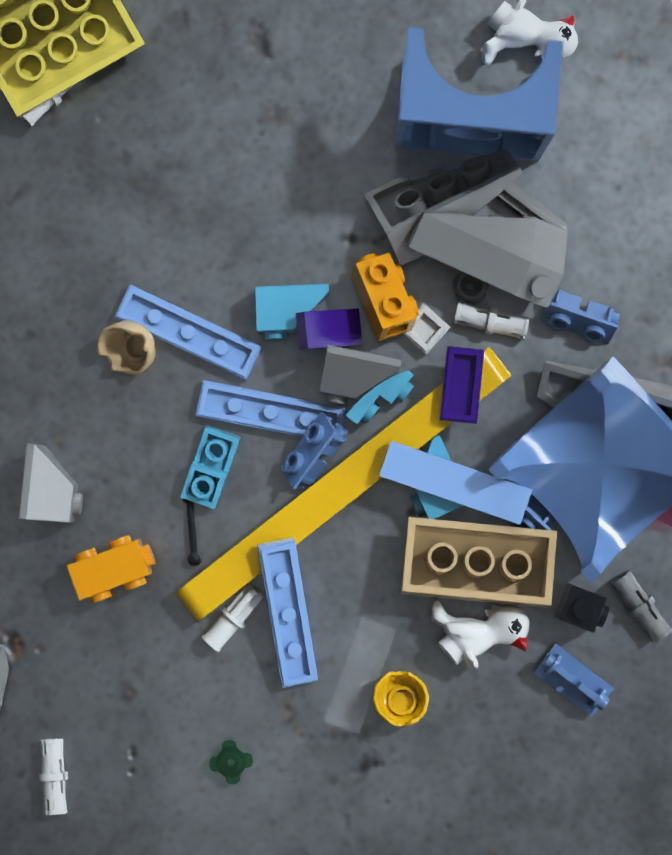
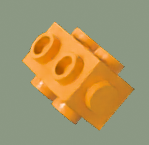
M390 252L380 256L377 253H371L360 258L355 263L351 278L377 341L379 342L412 331L419 312L414 297L412 295L408 296L403 286L405 277L400 264H394Z
M127 535L108 542L110 550L97 554L95 548L75 554L76 562L67 565L79 600L89 597L92 604L111 597L110 589L124 585L125 590L128 591L147 584L145 576L152 574L151 566L156 565L149 544L143 545L141 539L131 541L130 536Z

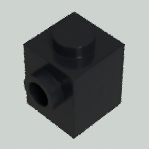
M567 583L554 617L594 633L596 627L602 628L609 613V607L605 605L607 598Z

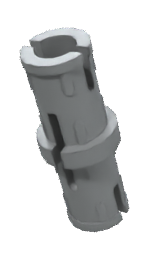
M630 570L621 573L610 582L629 608L627 613L631 618L637 619L652 643L659 642L672 632L671 627L654 606L655 600L653 597L646 595Z

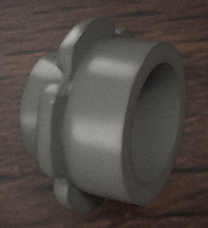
M462 272V274L455 276L452 286L456 290L455 296L459 301L476 304L485 298V291L488 289L489 283ZM472 283L474 288L469 290L467 284Z

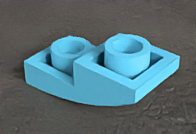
M407 370L386 379L366 393L350 409L345 417L357 426L361 419L368 423L380 408L375 402L378 397L389 405L395 399L402 403L414 387L409 382L414 374Z
M209 425L205 426L194 461L191 464L184 484L181 498L212 509L216 508L241 436Z

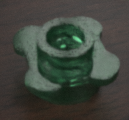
M226 740L223 742L222 750L219 754L210 759L209 767L212 771L221 773L225 777L226 782L233 785L240 781V775L244 769L252 766L253 757L250 753H244L242 749L237 747L235 741ZM233 759L235 763L230 766L227 761Z

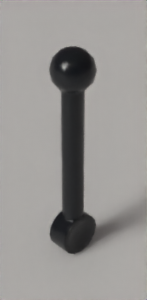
M182 498L187 507L190 554L187 557V561L191 566H198L202 561V557L197 551L194 515L195 502Z

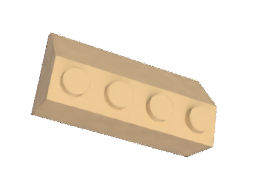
M408 517L400 594L548 608L552 605L557 531Z

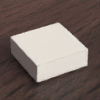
M423 303L418 309L419 315L412 331L403 333V335L426 355L451 327Z

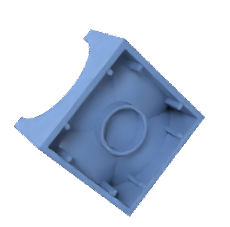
M408 27L405 59H403L395 148L477 156L507 149L514 159L539 161L555 135L563 42L547 41L544 57L537 71H533L532 77L518 88L495 96H477L462 92L444 81L428 59L424 46V28Z
M612 356L505 449L488 470L498 481L500 479H508L518 485L532 489L531 494L552 514L571 540L580 560V572L591 583L602 574L606 566L631 540L672 507V421L617 359Z

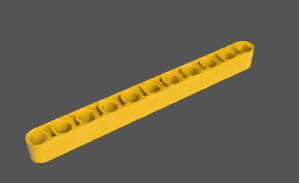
M490 347L484 350L479 401L512 376ZM443 383L179 589L175 594L194 619L199 622L261 573L257 544L293 537L297 545L380 480L382 477L379 474L391 441L418 450L452 423L451 421L439 420Z

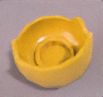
M390 671L375 684L372 701L376 714L383 722L394 727H409L418 723L427 712L429 695L425 684L411 672Z

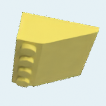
M0 0V88L17 117L145 45L121 0Z

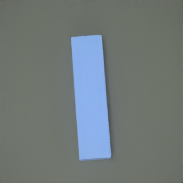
M129 285L114 317L120 321H136L144 325L152 336L245 380L248 379L262 349L260 345L132 285Z
M203 380L196 416L303 437L308 426L315 421L321 411L325 413L333 426L335 423L343 426L346 408Z
M394 441L390 442L379 474L380 477L521 525L532 489L503 479L498 481L495 476Z
M292 537L257 544L280 684L282 688L318 681L295 539Z

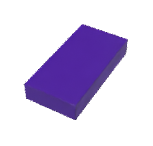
M359 308L296 313L299 350L327 348L328 345L336 347L363 345Z
M447 346L439 420L477 424L484 350Z

